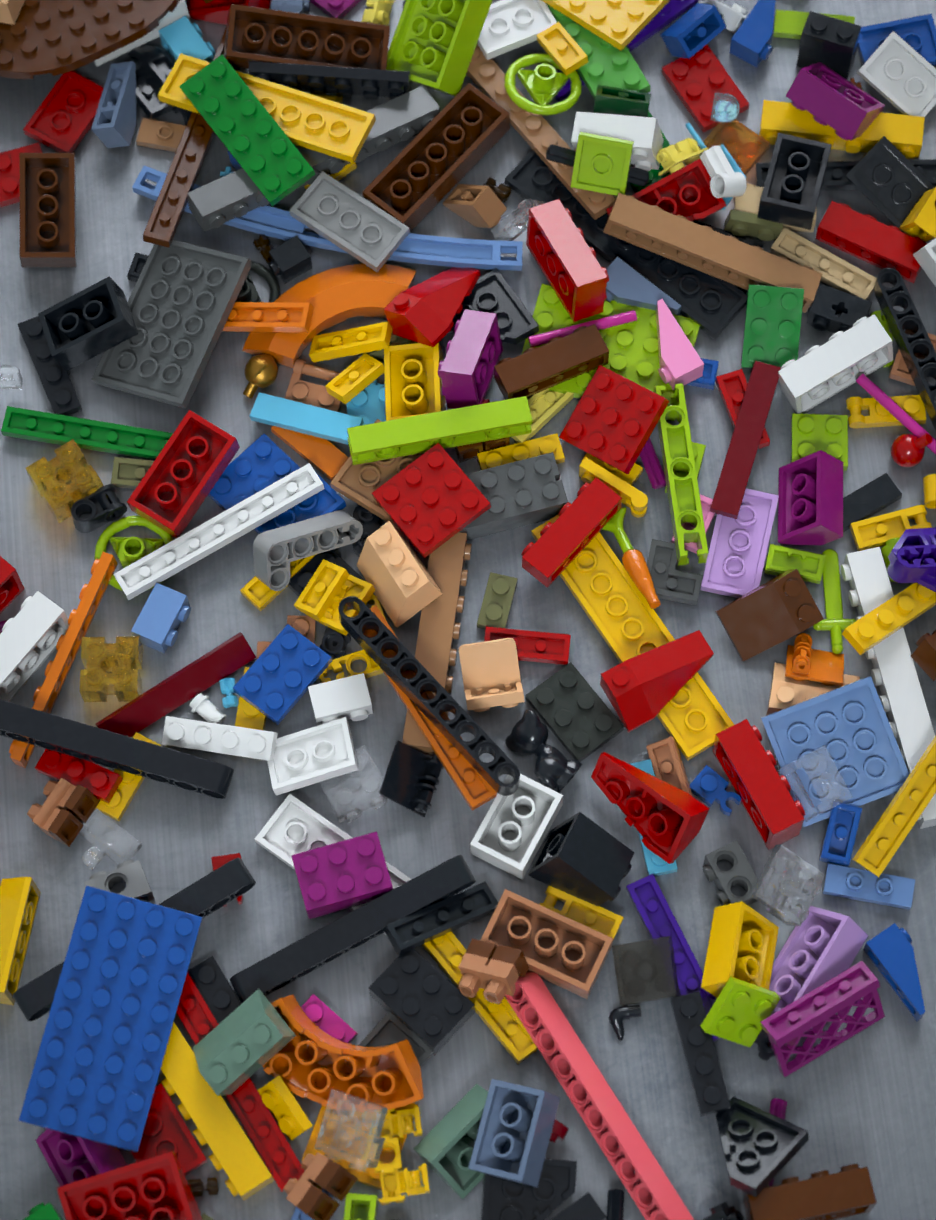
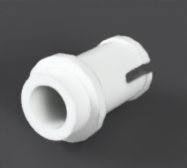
M200 693L191 701L189 706L192 708V712L198 713L206 722L222 724L227 717L209 701L210 697L208 695L204 696Z

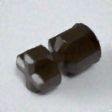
M491 177L484 184V186H489L500 201L504 203L508 200L512 191L510 187L502 183L496 186V180Z
M260 235L258 239H254L253 244L258 251L261 250L260 254L268 264L270 262L269 251L274 249L272 244L268 245L270 242L265 235Z
M216 1177L208 1178L207 1183H203L201 1179L188 1180L194 1197L203 1196L204 1191H208L209 1195H217L219 1193Z

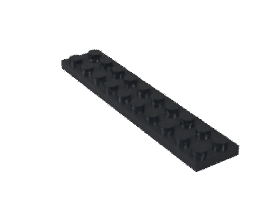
M533 149L505 178V184L534 206L559 199L564 208L569 209L572 221L576 227L581 228L585 242L589 247H592L611 263L616 257L620 258L681 305L680 314L697 323L700 329L713 339H716L746 306L748 295L735 285L603 233L609 217L608 214L605 213L594 220Z

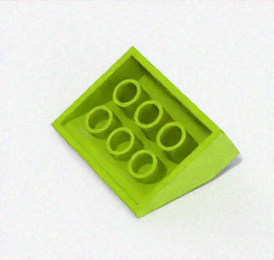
M406 0L388 50L386 70L410 72L411 81L456 96L461 90L492 0Z

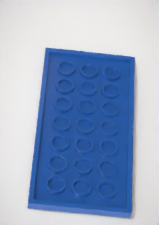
M86 885L19 1122L138 1152L201 924V916Z

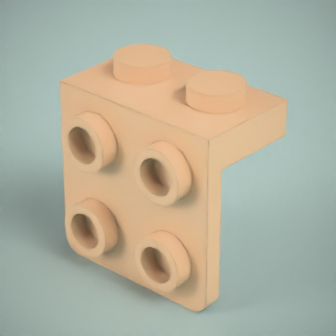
M513 638L464 644L459 647L468 711L484 712L489 710L490 707L496 706L512 708L519 703L525 702L516 643Z

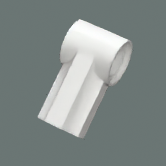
M712 146L701 154L700 159L711 177L710 190L715 198L739 197L745 193L747 187L745 176L740 172H734L720 146Z

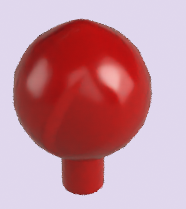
M928 433L919 438L913 434L900 435L892 443L891 457L901 467L910 468L916 466L924 457L925 447L931 444L933 439Z

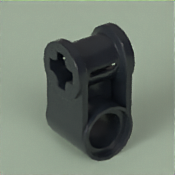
M113 484L102 486L94 493L77 500L73 504L71 514L75 528L82 533L92 532L126 513L127 506L118 499L115 494L116 488ZM83 513L91 514V516L87 519L79 518V516Z

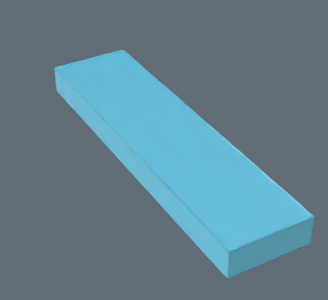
M260 392L250 413L252 421L347 445V428L361 426L364 423L363 418Z

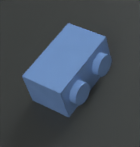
M156 582L131 630L134 641L165 654L168 646L172 647L177 640V629L180 623L185 622L189 617L191 607L187 595Z

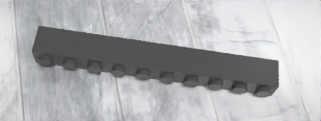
M425 85L366 111L375 114L376 121L355 163L362 162L368 156L377 152H383L394 144L411 139L414 135L420 133L440 113L439 105ZM295 145L316 173L297 189L308 184L311 185L322 171L328 175L335 174L351 162ZM242 168L187 193L189 209L204 232L212 228H219L227 221L236 217H243L251 210L270 204Z

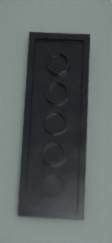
M249 61V75L299 91L310 92L313 95L333 93L343 98H350L352 95H363L364 98L371 100L378 99L379 97H389L392 100L412 91L410 72Z

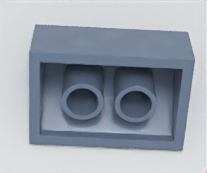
M492 1079L468 1169L538 1187L560 1097L543 1090Z

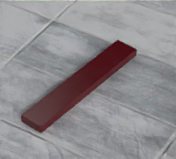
M759 361L754 362L710 507V512L734 519L738 517L778 384V371L781 370V367Z
M240 632L95 723V725L100 729L132 737L136 732L138 733L221 679L255 659L256 656L244 635Z

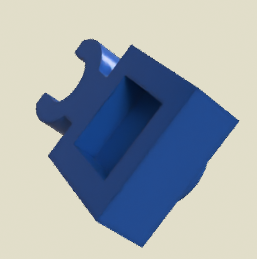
M708 765L704 767L689 785L691 792L709 807L716 801L721 812L727 816L732 814V810L727 807L726 802L732 800L739 805L742 801L737 793L726 791L729 782Z

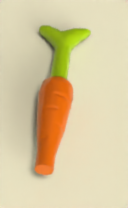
M623 507L602 530L614 534L623 552L622 563L626 572L646 598L650 608L655 609L660 606V601L656 595L653 580L644 556L639 550L633 549L623 529L624 517L627 508Z

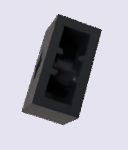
M820 284L809 311L807 324L812 325L813 328L819 331L845 332L852 328L853 324L860 318H868L872 302Z

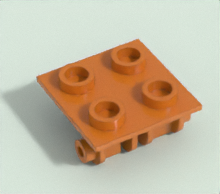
M807 633L798 634L795 638L794 646H787L786 677H792L798 681L810 680L821 682L828 686H843L844 654H834L833 652L812 649V637Z

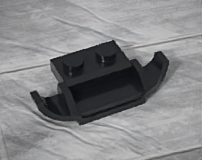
M144 45L130 50L128 56L130 58L136 57L141 62L140 68L136 70V103L150 120L172 110L175 114L181 112L185 126H187L192 111L160 102L158 98L159 91L176 63L175 59L167 50L163 52L151 45Z

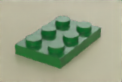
M748 285L741 367L753 368L755 361L782 367L783 364L790 360H798L804 289Z

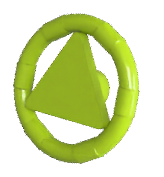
M530 54L519 58L510 65L505 74L504 86L510 99L523 110L538 115H556L567 111L576 104L581 95L582 82L576 70L567 76L564 73H557L555 68L561 69L548 54ZM533 64H539L535 70L522 69ZM516 74L535 103L522 97L515 88ZM569 78L571 81L569 97L564 101L548 105Z
M141 516L123 517L110 524L102 532L95 546L94 559H100L103 551L106 552L107 544L110 540L124 569L174 539L172 535ZM130 526H144L158 534L162 539L112 536ZM113 575L109 585L123 591Z

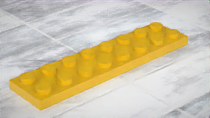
M180 53L158 93L159 101L199 114L179 86L210 64V62ZM236 71L293 144L351 163L355 162L376 121L375 114Z

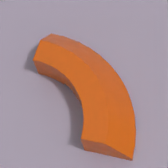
M363 263L332 268L312 275L291 287L274 301L311 303L314 310L309 332H250L242 351L252 355L270 354L276 363L294 369L296 360L299 359L313 337L324 329H328L346 321L348 318L356 316L387 318L384 308L402 291L411 288L416 271L384 264L376 272Z
M294 994L282 997L271 1003L296 1036L266 1062L263 1067L269 1076L272 1075L276 1078L280 1075L292 1093L302 1098L306 1097L328 1108L360 1112L390 1110L406 1106L424 1098L421 1068L408 1039L380 1047L352 1045L330 1036L314 1024L302 1010Z

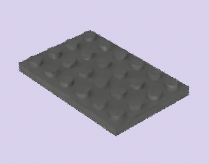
M172 240L170 248L154 244L128 300L138 335L105 351L91 380L101 386L187 409L253 264L251 260L246 257Z

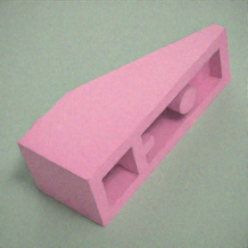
M663 299L658 300L656 309L660 366L658 371L665 384L669 383L674 391L675 384L683 383L684 386L702 377L704 363Z

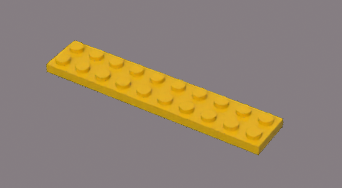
M557 515L531 530L533 538L537 541L541 537L542 529L549 522L554 523L560 516ZM600 532L560 574L562 580L620 663L675 640L654 609L650 608L646 598L636 587ZM698 672L657 715L670 736L675 738L679 749L688 761L713 746L717 733L734 725Z

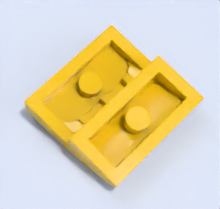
M323 559L295 602L294 607L319 623L346 636L348 632L342 627L339 620L338 607L340 602L348 596L358 597L366 605L376 589L372 584L350 575L345 568ZM351 609L344 614L348 617H355L359 612Z

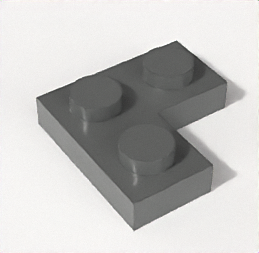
M652 539L647 566L657 597L697 605L703 575L675 570L677 562L675 543Z

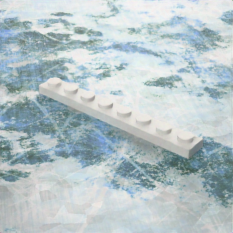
M310 463L113 575L127 599L131 600L155 586L156 582L160 583L324 490V485Z

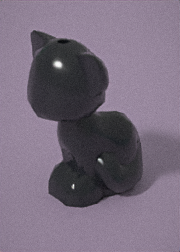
M526 710L522 719L514 725L511 734L505 739V744L512 752H519L522 755L535 754L537 762L534 773L544 786L560 793L575 776L582 763L574 759L567 760L557 748L546 744L548 740L547 727L540 722L539 717L532 710Z

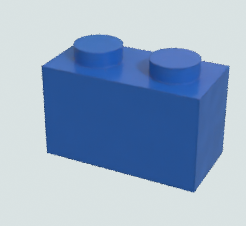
M697 3L660 36L673 57L690 59L727 26L715 5Z

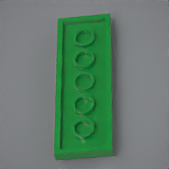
M223 55L179 86L184 95L271 206H274L316 174L314 169Z

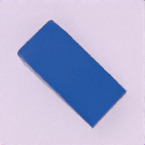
M833 802L819 861L849 866L862 808Z

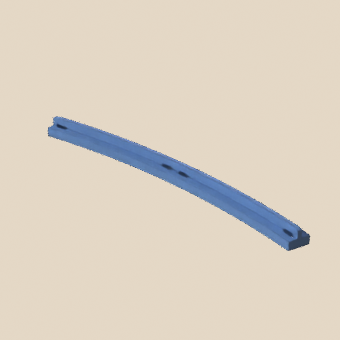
M144 165L132 186L133 192L157 201L167 174ZM146 179H148L153 182H156L157 185L154 186L152 184L146 183L145 181ZM195 184L193 190L201 186ZM187 202V205H186L184 211H185V212H188V213H191V211H190V209H189L188 202ZM260 206L249 211L243 217H236L224 223L285 241L297 236L303 245L347 253L321 235L305 231V228L309 227L290 216V211L270 206ZM409 233L388 260L487 270L497 268L498 270L522 271L523 241L464 239ZM501 253L517 254V257H501Z

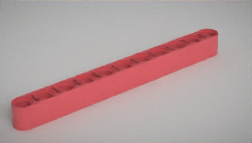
M527 972L524 977L519 976L515 983L514 996L505 995L508 1002L645 1220H694L541 977L535 972Z

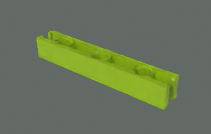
M683 383L675 384L674 393H671V399L677 400V406L671 405L666 407L657 423L678 566L689 564L688 551H685L684 543H697L698 564L706 563L708 557ZM655 386L654 393L663 396V392H666V386ZM669 419H675L679 422V424L673 426L668 424L666 421ZM681 470L687 476L683 478L677 477L674 472ZM686 522L691 523L695 528L693 530H686L682 527V524Z
M527 396L350 427L347 428V441L352 464L358 465L424 453L437 443L446 449L529 434L532 431V417Z

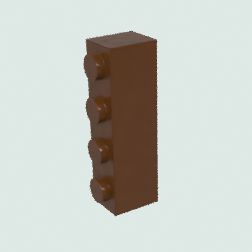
M595 324L589 327L582 326L574 330L572 334L565 337H555L541 347H531L517 357L502 359L494 366V379L505 400L523 396L529 397L594 370L599 365L608 364L609 350Z

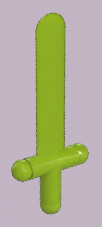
M826 549L822 552L823 555H826L823 567L826 619L813 625V628L816 631H830L832 652L840 654L843 651L842 630L856 622V619H843L838 554L832 549Z

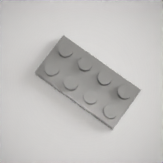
M323 171L290 209V216L376 272L381 269L410 233L408 226Z

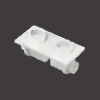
M700 0L698 2L715 5L718 12L724 15L722 19L727 26L726 29L734 34L747 17L746 13L748 10L736 3L731 7L724 3V0Z

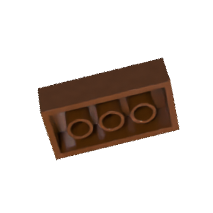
M20 153V261L22 267H76V161L74 153Z
M851 1164L841 1167V1171L834 1174H829V1170H823L810 1174L811 1178L799 1181V1177L796 1176L781 1180V1184L778 1186L769 1187L768 1184L757 1197L746 1194L743 1200L747 1220H836L869 1213L877 1202L868 1166L859 1168L858 1164Z

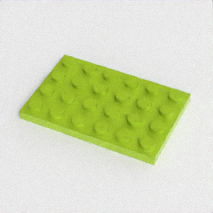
M541 285L532 316L539 325V332L534 335L635 310L637 321L598 330L609 350L608 364L603 365V367L654 392L655 386L665 385L666 392H663L662 397L669 400L667 407L671 405L677 406V400L671 399V393H674L669 383L665 384L658 371L660 366L655 310L617 303L614 300L611 302L604 300L602 313L573 322L552 286ZM672 314L695 348L700 326L690 318ZM528 338L525 340L522 353L531 348ZM598 368L553 386L549 390L564 394L570 392L573 393L574 398L581 399Z

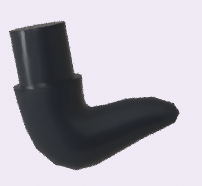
M640 1005L620 1006L613 1009L610 1013L609 1021L618 1040L622 1041L624 1038L623 1020L641 1017Z

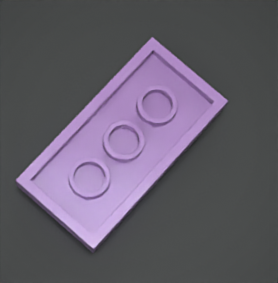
M746 489L737 519L717 514L700 590L740 598L760 586L779 495Z

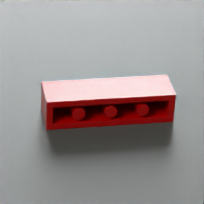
M834 201L830 203L816 234L817 240L880 269L893 268L897 270L903 279L911 283H915L922 269L913 254L927 245L926 242L920 239V237H912L903 233L895 226L885 225L871 215H863L856 212L844 203Z
M595 478L590 484L586 482L579 489L578 497L572 504L570 502L566 503L558 514L560 517L554 523L549 522L542 529L541 537L535 544L530 542L521 554L522 568L547 588L621 509L622 497L598 478Z

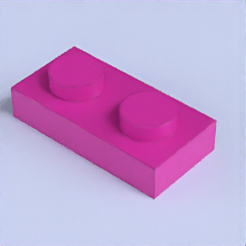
M314 994L301 1006L311 1021L330 1036L349 1044L357 1036L355 1030Z

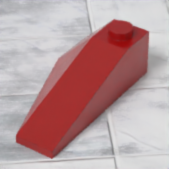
M701 159L692 162L632 195L641 202L656 205L666 212L683 216L689 221L702 220L727 206L723 198H715L710 190L711 177ZM613 206L605 210L608 216L610 215Z
M452 267L402 291L384 308L387 320L393 329V335L434 347L451 331L454 325L453 318L456 313L461 312L463 308L462 301L472 292L481 275L480 270Z
M700 630L630 658L601 673L600 686L627 731L631 732L653 720L660 713L661 709L678 694V691L712 658L714 653Z
M606 752L600 754L591 778L610 802L617 804L626 815L625 821L630 827L634 825L641 834L643 844L669 864H672L700 832L710 809L687 792Z

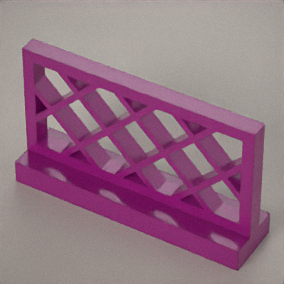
M863 961L761 1021L762 1028L769 1037L779 1070L784 1077L885 1017L877 990L880 987L879 980ZM852 1006H857L852 1016L847 1015ZM867 1008H874L873 1012L862 1017ZM827 1021L832 1022L827 1031H822ZM842 1023H848L843 1030L837 1032ZM801 1037H807L802 1046H797ZM817 1038H822L820 1044L812 1047ZM792 1053L797 1054L795 1059L787 1063Z

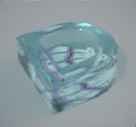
M715 92L711 121L730 122L736 119L740 109L737 98L729 94Z

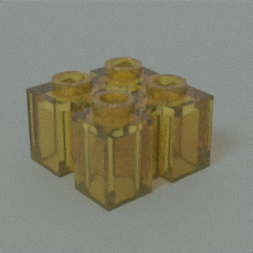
M74 439L54 450L56 457L52 460L47 461L44 456L25 468L30 481L40 496L44 497L48 508L58 523L72 516L71 508L77 500L94 493L104 486L91 465L88 466L84 454Z
M139 636L116 637V643H107L105 637H82L81 660L85 669L80 670V694L84 702H107V695H116L118 702H130L142 694V679L138 669H142L143 646ZM113 667L111 672H107L109 668Z

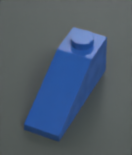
M758 0L731 39L729 53L756 68L762 59L766 61L773 50L771 40L775 0Z
M894 923L866 942L863 950L914 1019L918 1021L923 1017L925 1007L914 950L910 944L912 939L904 928L899 929Z

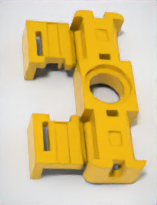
M414 1106L413 1109L399 1110L397 1114L392 1115L391 1113H395V1109L368 1112V1117L373 1116L376 1140L371 1141L375 1174L380 1173L383 1198L378 1200L381 1205H388L390 1202H404L406 1195L401 1196L402 1193H407V1196L430 1193L426 1163L418 1166L419 1170L408 1171V1168L403 1170L398 1137L394 1138L400 1136L401 1139L404 1138L403 1134L414 1133V1137L423 1136L419 1106ZM413 1116L415 1121V1129H417V1131H414ZM390 1147L395 1151L396 1156L393 1162L384 1164L378 1159V1153L382 1148ZM420 1171H421V1176H422V1183H423V1185H424V1186H422V1187H421Z

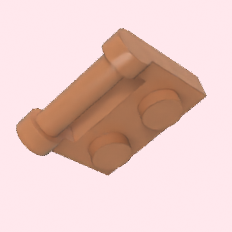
M297 359L284 399L339 412L342 402L328 394L325 386L301 379L304 374L331 381L341 372L306 364L305 360Z

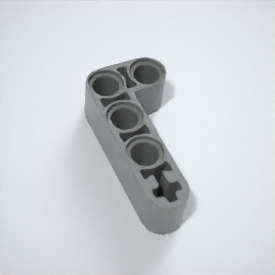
M337 510L262 532L255 538L253 543L255 576L271 590L281 591L290 582V562L353 544L361 538L363 526L346 511Z

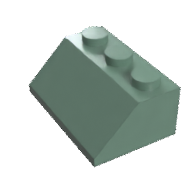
M258 989L196 1044L193 1050L200 1074L216 1095H230L296 1035L262 991Z
M478 1084L413 1148L423 1161L462 1199L484 1178V1173L468 1169L488 1091Z

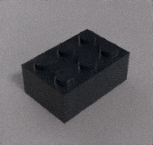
M778 133L760 199L757 218L811 230L832 145Z
M110 276L38 313L51 355L66 371L138 335L125 293Z
M414 948L400 954L368 988L370 996L387 1012L390 1011L433 1050V1055H436L475 1013V1004L466 996H463L451 982Z

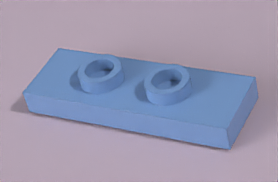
M828 863L823 894L910 910L915 879L884 873L877 877L867 870Z

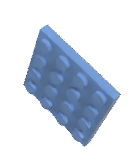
M871 676L761 717L782 773L791 787V796L794 801L798 800L805 811V816H803L804 827L829 818L834 801L858 807L898 792L909 776L908 769Z

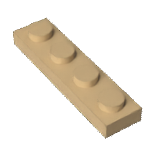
M785 227L770 249L771 254L783 256L791 262L813 268L816 272L822 274L820 281L834 289L866 300L874 291L877 278Z

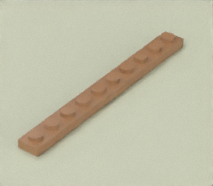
M477 44L466 74L486 96L510 113V124L594 220L607 213L605 210L613 206L616 200L613 195L571 187L574 167L546 159V152L551 144L567 149L571 148L542 115L529 113L518 107L510 99L504 86L505 73L492 59L487 60ZM515 86L517 92H518L522 97L526 98V97L520 92V90Z

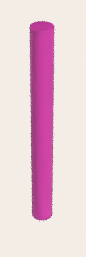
M635 310L529 336L528 341L530 347L547 344L555 337H565L572 334L574 330L582 326L589 327L595 324L598 330L637 321Z
M864 373L857 378L856 382L913 435L919 438L928 433ZM932 437L933 442L927 445V447L936 455V439Z

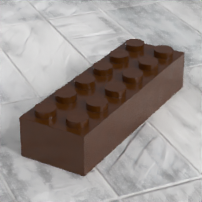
M231 4L227 18L224 57L232 67L245 69L249 68V61L386 70L390 26Z
M468 83L363 190V198L408 226L411 232L510 129V113L472 84Z

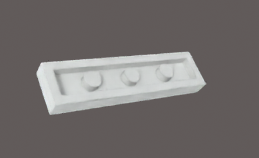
M166 716L162 745L273 761L278 733Z

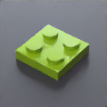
M580 132L571 187L618 196V193L625 195L634 141Z
M792 414L791 463L822 450L842 461L843 471H847L848 415Z
M730 976L700 1027L705 1033L751 1048L762 1030L761 1021L771 1015L781 998L774 991Z

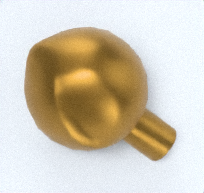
M255 355L246 363L245 377L249 383L243 392L245 396L252 399L258 387L266 388L275 382L278 376V367L272 355Z

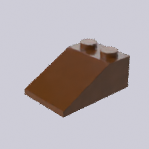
M797 569L785 571L715 611L742 661H746L803 632L824 619Z

